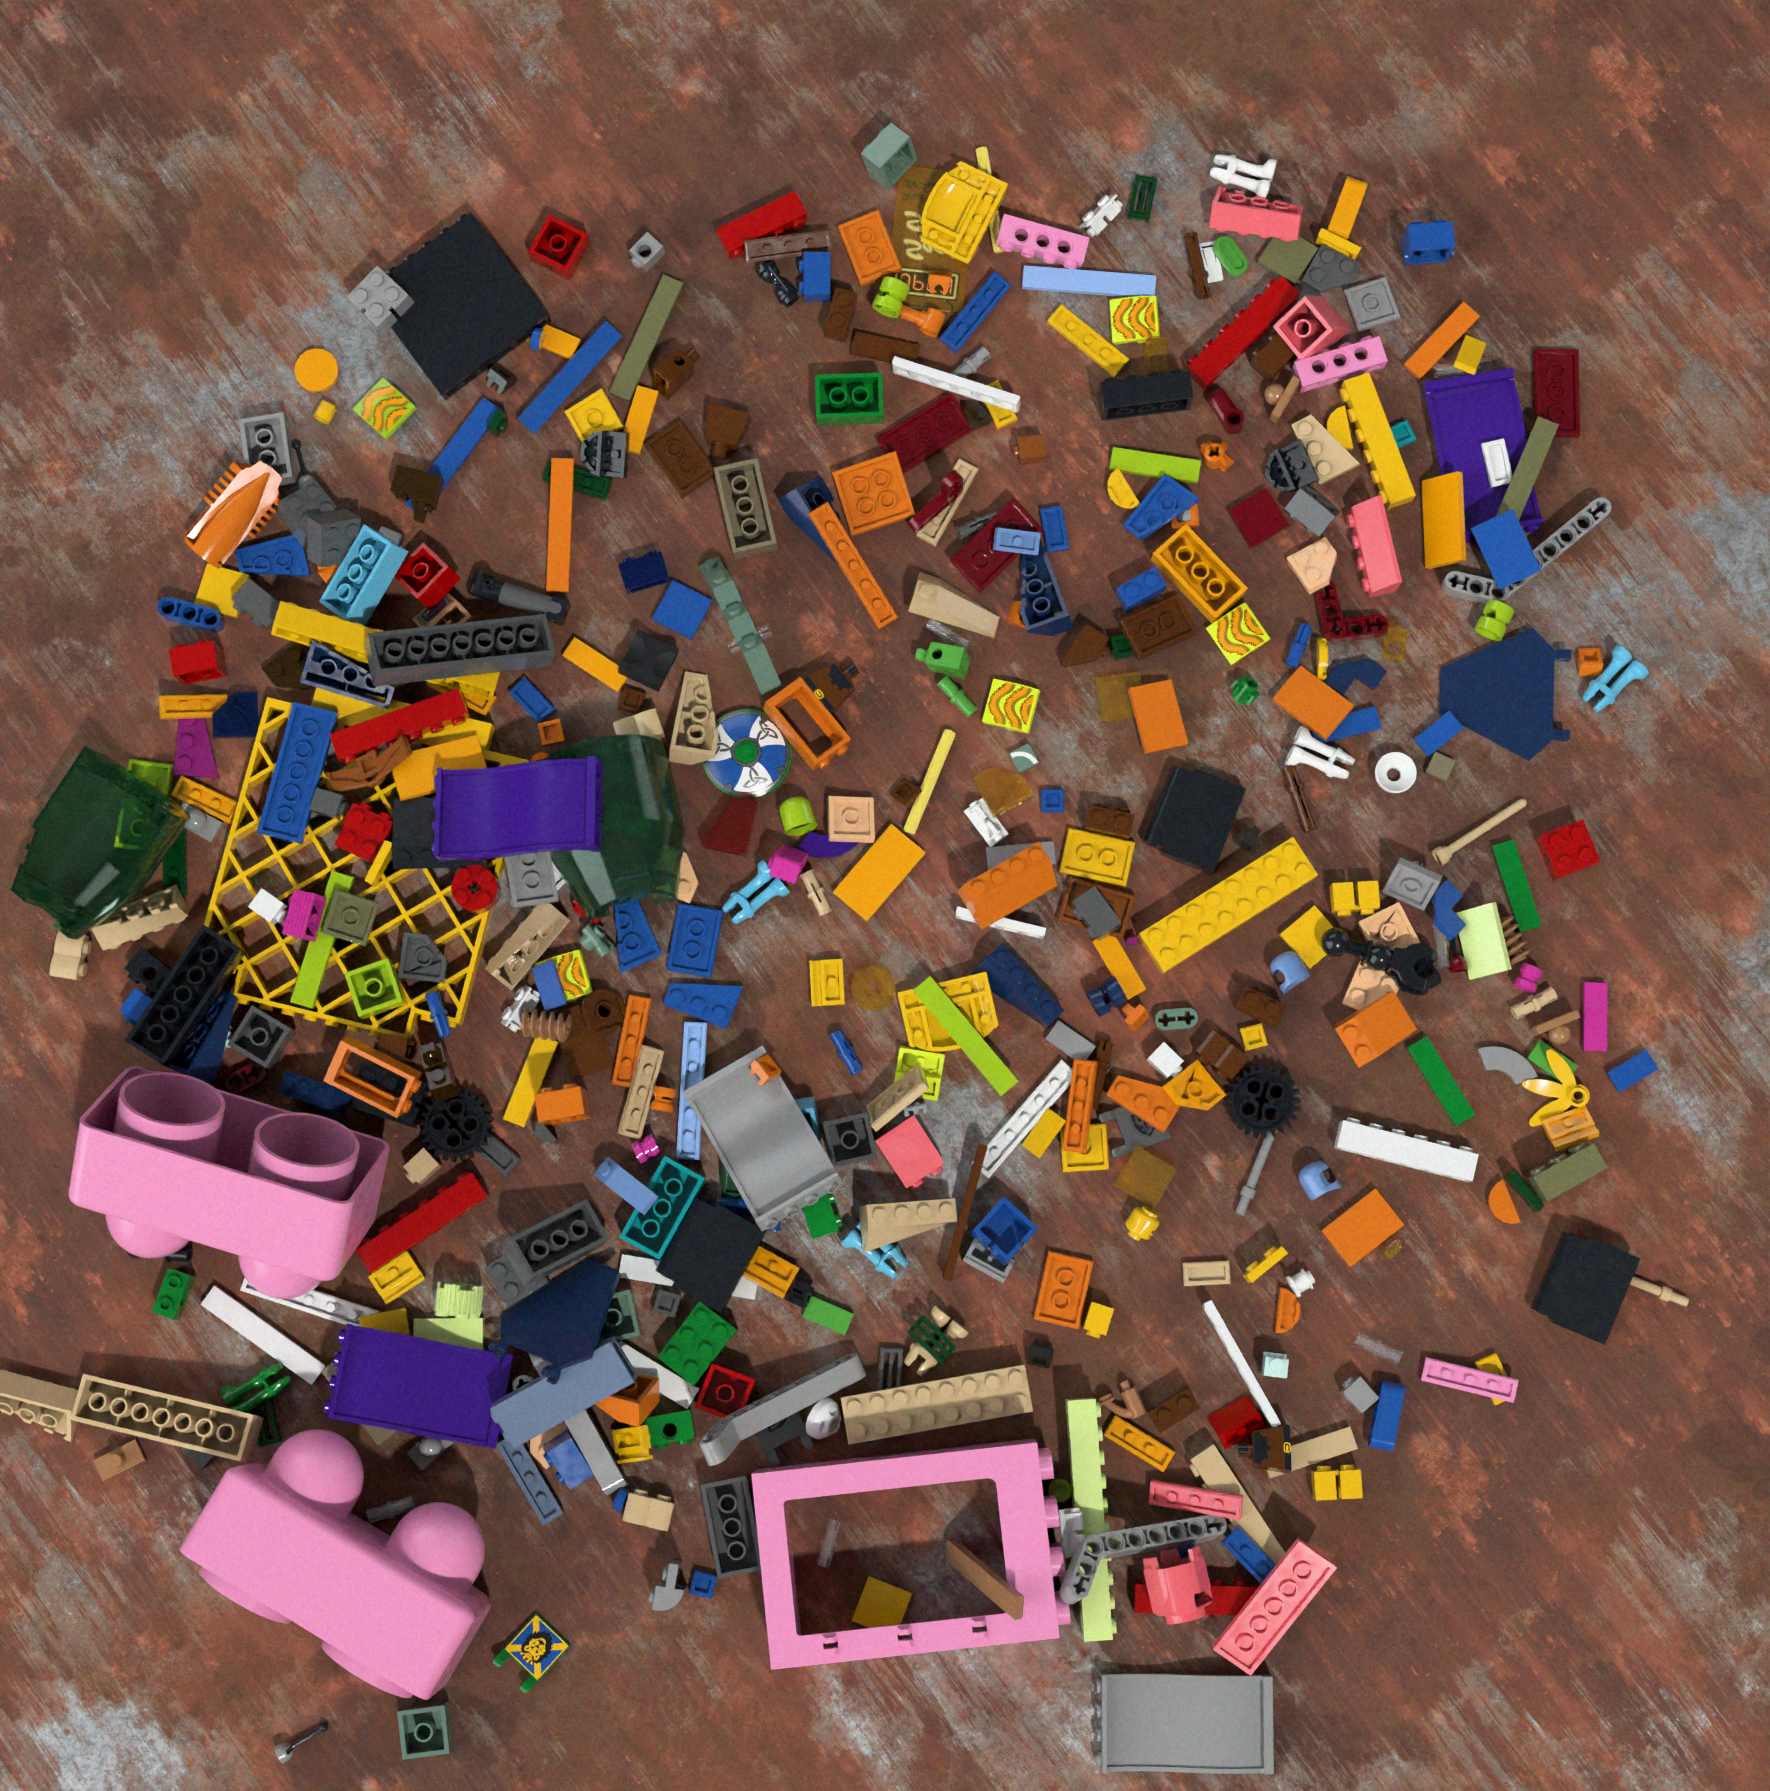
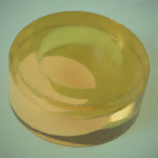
M1396 1238L1384 1249L1381 1255L1386 1260H1390L1401 1250L1403 1243Z

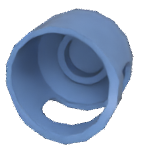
M1293 951L1279 954L1270 964L1272 975L1282 972L1285 976V982L1279 986L1282 994H1286L1311 975L1301 957Z
M1322 1161L1311 1162L1299 1172V1182L1310 1201L1328 1191L1342 1187L1338 1180L1334 1183L1327 1181L1324 1171L1329 1167Z

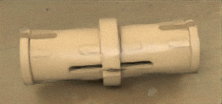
M812 869L801 874L800 877L809 893L807 894L808 898L812 899L819 916H823L831 912L832 908L824 895V887H820ZM811 884H813L821 902H819Z
M1550 986L1540 993L1527 996L1526 1000L1511 1006L1510 1011L1514 1018L1518 1020L1533 1011H1540L1544 1005L1557 1000V994Z

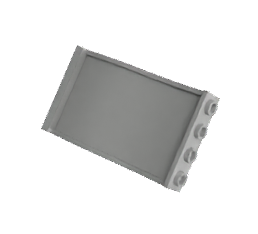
M763 1046L683 1091L761 1231L774 1228L779 1221L796 1215L798 1210L815 1204L819 1198L827 1193H834L839 1189V1186L843 1185L842 1180L781 1076L779 1075L763 1085L758 1084L761 1078L757 1074L751 1076L750 1071L752 1067L750 1064L755 1059L768 1055Z
M1101 1672V1679H1096V1692L1101 1693V1703H1096V1716L1101 1718V1727L1096 1728L1097 1742H1101V1751H1097L1096 1761L1097 1766H1101L1102 1773L1158 1771L1215 1774H1274L1273 1676L1271 1674L1250 1676Z

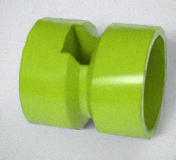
M884 277L879 288L881 293L876 295L872 308L884 316L898 318L903 307L901 302L906 300L910 287L899 279Z
M1492 599L1488 600L1483 609L1484 616L1479 618L1475 631L1488 639L1501 641L1507 630L1505 624L1510 623L1515 612L1514 609L1503 602Z

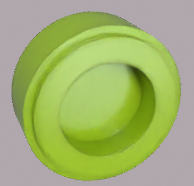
M1055 1479L1050 1483L1048 1493L1049 1495H1054L1058 1503H1063L1070 1498L1072 1488L1066 1480Z

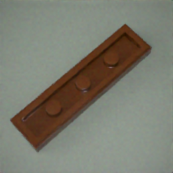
M830 228L743 240L746 263L803 256L804 252H833Z

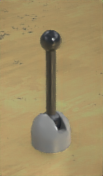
M294 441L292 447L296 450L302 473L298 480V488L301 489L315 480L312 476L306 474L300 451L301 443Z
M326 1722L320 1723L317 1729L293 1744L283 1742L273 1747L280 1762L284 1764L291 1759L294 1754V1748L321 1731H327L328 1724Z

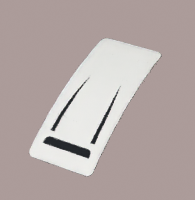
M1215 241L1199 244L1204 267L1209 274L1207 278L1208 283L1223 280L1221 263L1213 252Z

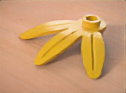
M1552 1049L1546 1051V1056L1551 1069L1562 1084L1547 1079H1528L1522 1082L1523 1087L1534 1093L1559 1098L1544 1105L1530 1118L1528 1123L1531 1127L1542 1125V1120L1565 1112L1571 1105L1583 1107L1590 1099L1588 1088L1584 1085L1576 1084V1079L1568 1063L1560 1054ZM1579 1091L1583 1094V1097L1576 1099L1574 1093Z

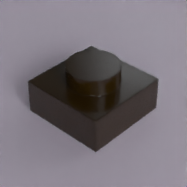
M983 402L965 407L962 411L972 430L987 426L993 421Z

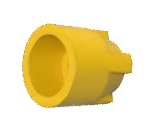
M322 400L313 417L321 423L329 425L337 409H335L333 404Z

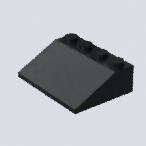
M436 797L412 798L400 801V798L394 799L393 869L459 868L469 865L485 867L489 864V859L439 861L432 853V842L435 839L432 823L435 820L436 812L433 807V800Z

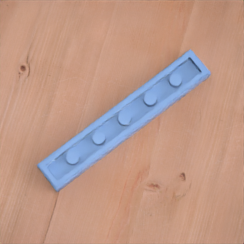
M1024 265L1022 289L1117 297L1155 296L1156 275Z
M684 1022L676 1159L700 1160L702 1125L683 1091L704 1080L708 1023Z

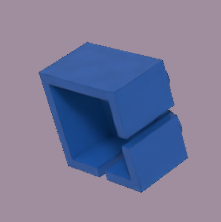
M1003 1197L973 1229L971 1236L985 1249L990 1246V1253L1005 1266L1036 1233L1038 1227L1009 1200Z

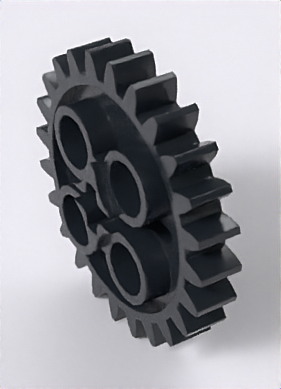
M1260 1064L1259 1071H1256L1254 1066H1251V1073L1248 1074L1247 1071L1242 1070L1243 1078L1235 1076L1238 1083H1230L1234 1091L1226 1093L1227 1096L1232 1098V1100L1226 1101V1105L1232 1106L1227 1113L1229 1115L1235 1114L1231 1121L1232 1123L1239 1122L1237 1125L1238 1130L1246 1127L1245 1135L1248 1136L1253 1131V1136L1257 1139L1259 1133H1262L1264 1140H1266L1268 1133H1271L1276 1138L1277 1130L1284 1134V1126L1292 1128L1289 1120H1297L1293 1113L1301 1111L1298 1106H1295V1104L1301 1102V1099L1295 1097V1095L1300 1093L1299 1089H1292L1296 1082L1294 1080L1287 1082L1290 1078L1288 1073L1281 1076V1068L1274 1072L1272 1065L1268 1067V1070H1265L1263 1064ZM1269 1082L1270 1085L1266 1092L1268 1103H1264L1262 1119L1257 1121L1261 1111V1105L1258 1101L1264 1099L1265 1084ZM1258 1083L1261 1085L1257 1093L1249 1092L1252 1084ZM1276 1088L1283 1089V1094L1279 1098L1271 1096L1272 1091ZM1247 1106H1255L1254 1114L1250 1116L1244 1114V1109ZM1275 1110L1278 1112L1277 1118L1272 1121L1267 1120V1113Z
M457 1088L458 1096L438 1103L432 1097L431 1100L434 1104L432 1106L425 1104V1107L429 1110L428 1113H421L426 1119L419 1122L421 1126L425 1127L419 1134L427 1136L422 1142L424 1144L430 1143L427 1150L430 1152L435 1150L434 1156L438 1158L442 1155V1160L444 1161L451 1157V1161L456 1163L459 1157L462 1162H465L466 1155L474 1159L473 1152L482 1153L481 1144L488 1146L485 1138H492L488 1130L493 1129L494 1126L489 1124L488 1121L493 1120L494 1117L487 1115L491 1108L488 1106L483 1107L486 1101L484 1099L478 1101L479 1095L474 1093L471 1096L469 1089H466L463 1094L462 1089ZM462 1104V1111L455 1115L453 1113L455 1105ZM444 1110H447L449 1115L459 1122L458 1125L469 1135L470 1140H466L463 1134L455 1129V1125L444 1115ZM441 1119H444V1128L441 1130H437V1122ZM476 1120V1129L473 1131H469L468 1124L471 1121ZM455 1136H459V1144L455 1147H452L451 1139Z

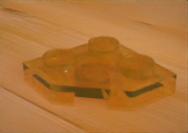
M991 767L972 777L975 787L993 818L1032 799L1034 796L1024 777L1018 774H1009Z

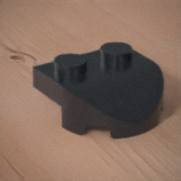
M610 430L593 432L581 445L580 457L582 463L587 466L590 473L596 476L626 478L630 433Z
M1301 439L1282 449L1277 448L1269 455V460L1265 467V476L1270 485L1280 491L1297 492L1303 485L1307 484L1309 486L1320 480Z

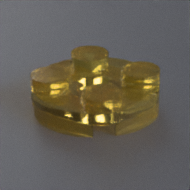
M871 965L860 969L854 975L850 990L852 999L858 1007L865 1011L874 1012L883 1010L892 1003L895 997L896 986L894 978L886 969ZM877 983L879 985L877 987L879 992L877 994H869L867 992L869 990L868 984L874 985Z

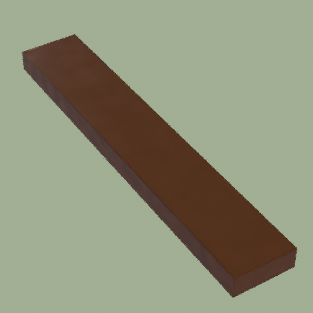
M979 1144L977 1147L942 1277L944 1280L952 1281L988 1148V1146Z

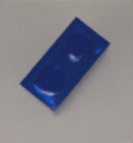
M649 551L644 554V557L637 559L629 557L624 559L623 563L618 564L627 594L670 582L662 552Z

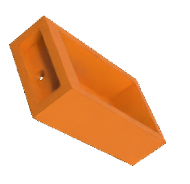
M801 677L765 702L763 707L765 713L812 771L819 767L820 769L825 768L831 763L832 757L836 754L839 757L849 749L848 745L851 738ZM791 699H796L832 743V746L820 755L813 753L780 712L779 708Z
M347 1036L340 1041L323 1081L398 1118L403 1113L407 1114L413 1103L410 1099L412 1094L416 1093L422 1081L419 1078L422 1072ZM354 1052L404 1077L407 1083L401 1096L396 1097L348 1073L345 1070V1065L350 1054Z

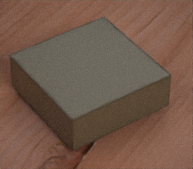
M1434 752L1425 774L1446 782L1456 761Z

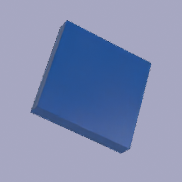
M672 580L652 621L692 641L713 601Z

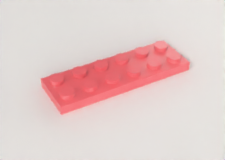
M1297 1538L1212 1645L1213 1650L1251 1676L1337 1569L1336 1564Z

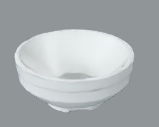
M1388 753L1382 756L1376 764V782L1383 790L1389 793L1404 792L1416 780V766L1412 759L1403 753ZM1388 770H1398L1400 773L1399 780H1389L1387 777Z
M823 1398L813 1407L806 1422V1432L810 1437L823 1439L838 1431L842 1419L838 1403L831 1398Z

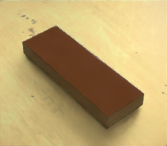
M855 331L850 353L851 355L892 363L894 356L917 363L920 345Z

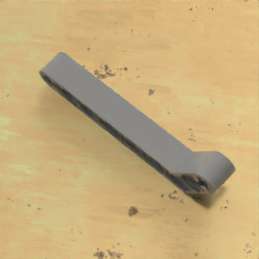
M1601 497L1592 501L1533 550L1541 571L1607 517L1611 512V503L1606 498ZM1601 508L1602 511L1598 512L1593 517L1592 513L1595 511V509ZM1577 520H1583L1587 528H1581L1577 524ZM1560 534H1566L1570 542H1564L1560 538ZM1543 548L1551 549L1553 556H1547L1543 552ZM1452 571L1443 579L1441 589L1448 596L1486 604L1491 599L1505 602L1541 571L1520 580L1519 584H1511L1500 590L1493 579ZM1451 580H1454L1455 587H1452ZM1470 585H1477L1480 589V592H1472L1470 589ZM1492 590H1499L1502 598L1494 597Z
M858 1353L848 1354L718 1420L699 1442L708 1466H714L726 1460L741 1440L864 1378L866 1372Z
M529 1354L539 1376L542 1375L541 1371L545 1366L552 1365ZM588 1409L565 1420L567 1427L605 1495L607 1496L628 1485L622 1470Z
M1205 1515L1090 1535L1080 1541L1074 1549L1060 1588V1597L1067 1604H1074L1086 1597L1100 1560L1211 1541L1226 1531L1227 1522L1224 1517ZM1108 1541L1112 1544L1113 1549L1109 1546ZM1087 1545L1091 1547L1092 1552L1088 1550ZM1079 1566L1083 1567L1085 1573L1080 1570Z

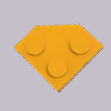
M1198 1059L1163 1086L1176 1105L1201 1110H1209L1226 1096Z

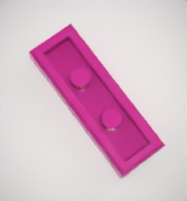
M1583 983L1582 1051L1607 1052V983Z

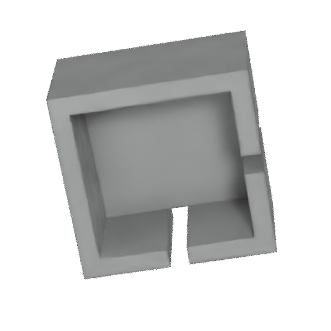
M378 266L346 297L383 334L397 321L390 312L392 308L401 317L415 303Z

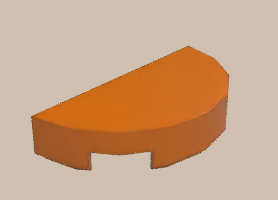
M1502 1179L1493 1185L1487 1200L1489 1210L1496 1219L1504 1223H1521L1505 1182Z
M1279 1287L1274 1333H1285L1292 1329L1299 1321L1301 1308L1296 1296L1290 1290Z

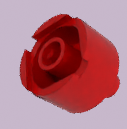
M469 865L459 869L453 878L451 885L453 898L466 911L482 914L498 903L501 896V886L496 876L486 867ZM478 885L481 888V890H477L475 894L472 891V888H475V886Z

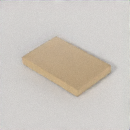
M919 1064L912 1067L866 1106L871 1127L876 1132L929 1089L924 1069Z

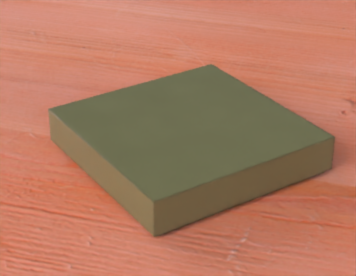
M1298 236L1297 240L1283 241L1280 238L1273 237L1257 261V264L1278 277L1282 275L1291 285L1295 286L1318 251V247Z
M335 889L321 933L366 947L380 903Z

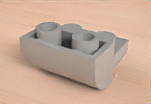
M673 1559L669 1565L667 1564L664 1567L662 1581L666 1582L660 1581L650 1592L649 1603L653 1604L652 1610H668L674 1607L684 1596L687 1586L678 1584L682 1561Z

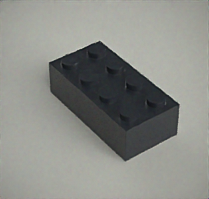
M1176 369L1168 374L1153 372L1143 377L1129 375L1126 379L1119 380L1116 377L1106 378L1100 383L1098 393L1101 421L1190 410L1194 397L1190 371H1184L1183 369Z

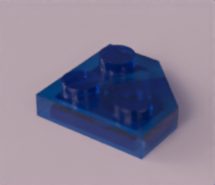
M234 692L212 714L213 739L256 738L259 728L257 692Z

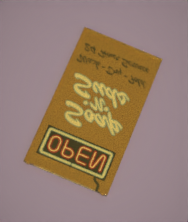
M911 166L898 181L891 243L902 271L888 277L899 279L910 287L906 300L901 302L903 305L925 310L934 308L942 312L959 314L963 310L968 264L922 243L920 237L922 236L921 218L926 201L939 179L946 172L949 173L950 171ZM930 270L952 272L951 284L946 295H943V288L939 284L935 287L934 294L930 293L928 283Z

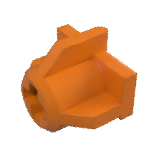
M1209 440L1207 443L1201 444L1199 452L1204 456V463L1208 468L1220 469L1224 473L1234 463L1225 454L1227 451V444L1225 442L1219 444Z

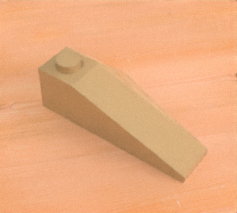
M919 572L908 612L994 638L999 616L941 578Z
M685 671L670 745L669 761L693 765L715 758L719 736L712 707L708 676Z

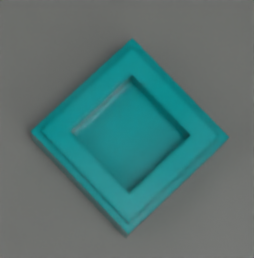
M1407 420L1390 427L1398 449L1416 441V437Z

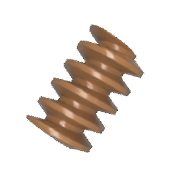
M1513 915L1500 919L1511 965L1528 958L1526 955L1531 951L1530 948H1522L1527 942L1526 940H1518L1522 932H1514L1518 924H1510L1514 919Z
M525 1008L521 1019L523 1036L530 1037L532 1035L535 1039L541 1037L543 1040L549 1038L551 1041L558 1039L559 1042L563 1043L568 1039L571 1032L572 1016L569 1014L567 1019L564 1020V1014L560 1013L558 1019H555V1013L551 1012L549 1018H547L545 1010L538 1016L537 1009H534L532 1014L529 1015V1009Z

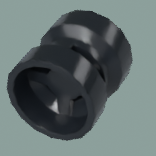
M794 1278L792 1289L790 1292H787L784 1299L805 1309L808 1304V1296L813 1294L815 1288Z

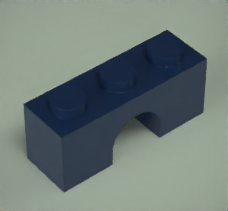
M284 1071L277 1091L278 1093L345 1115L352 1096L336 1087L288 1071Z

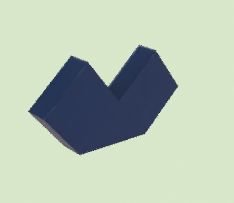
M1370 659L1337 664L1325 681V684L1341 696L1345 694L1354 679L1374 691L1387 671Z

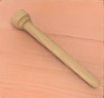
M1519 799L1447 847L1444 845L1443 847L1435 848L1431 851L1433 858L1440 866H1443L1450 861L1449 858L1452 857L1454 852L1527 805V801Z

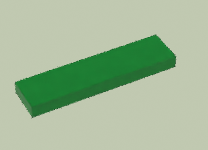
M1510 840L1491 846L1515 924H1518V932L1541 927L1542 925L1515 841Z
M1427 1036L1406 1048L1454 1127L1476 1115Z

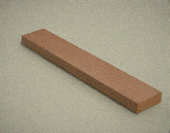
M955 1538L947 1539L946 1562L1014 1620L1022 1619L1024 1596Z

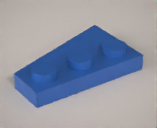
M1164 474L1123 524V527L1142 541L1200 502V499L1171 477Z
M294 535L235 550L241 573L312 577L305 548L302 547Z
M632 893L614 901L619 967L622 974L662 956V953L636 894Z
M671 983L663 1005L727 1029L743 986Z

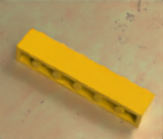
M1370 373L1344 380L1339 390L1342 401L1348 405L1347 414L1350 422H1354L1356 426L1355 436L1359 443L1362 442L1364 460L1366 463H1370L1372 481L1374 484L1377 483L1380 490L1378 496L1382 495L1383 504H1385L1387 510L1413 501L1416 494Z

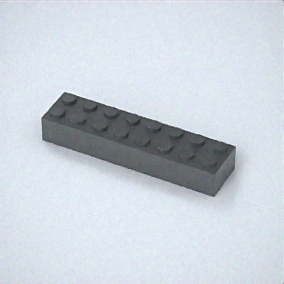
M546 614L367 633L364 645L373 686L551 666L556 654Z

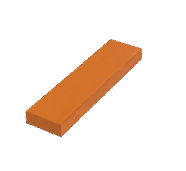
M1463 301L1404 363L1403 367L1420 381L1479 319L1480 315Z
M629 994L612 1085L630 1088L640 1047L644 1043L652 1002L651 998Z
M1074 1059L1062 1146L1063 1151L1086 1153L1098 1066L1096 1061Z

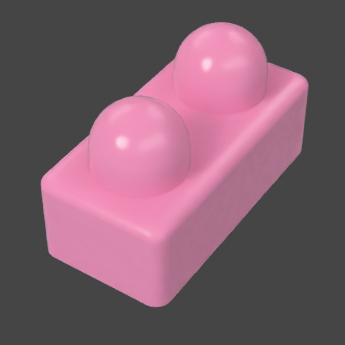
M132 1066L126 1068L80 1118L68 1195L71 1202L75 1205L105 1214L107 1227L113 1239L120 1247L133 1255L143 1258H161L179 1251L189 1241L197 1242L238 1255L243 1275L257 1291L277 1299H292L309 1293L322 1281L336 1278L374 1223L390 1146L380 1138L350 1130L341 1123L323 1116L284 1110L218 1090L210 1084L191 1076L159 1072L141 1066Z
M311 1429L293 1435L281 1444L269 1463L257 1461L228 1469L179 1549L183 1555L201 1565L199 1569L201 1577L214 1589L242 1607L279 1623L287 1624L293 1621L323 1640L321 1647L329 1657L355 1676L383 1691L403 1698H411L415 1695L421 1699L428 1700L447 1684L491 1608L488 1596L472 1586L483 1566L485 1558V1540L477 1521L459 1506L445 1502H432L418 1506L407 1513L400 1520L391 1536L354 1515L351 1513V1510L361 1494L364 1482L362 1461L357 1450L346 1438L328 1430Z

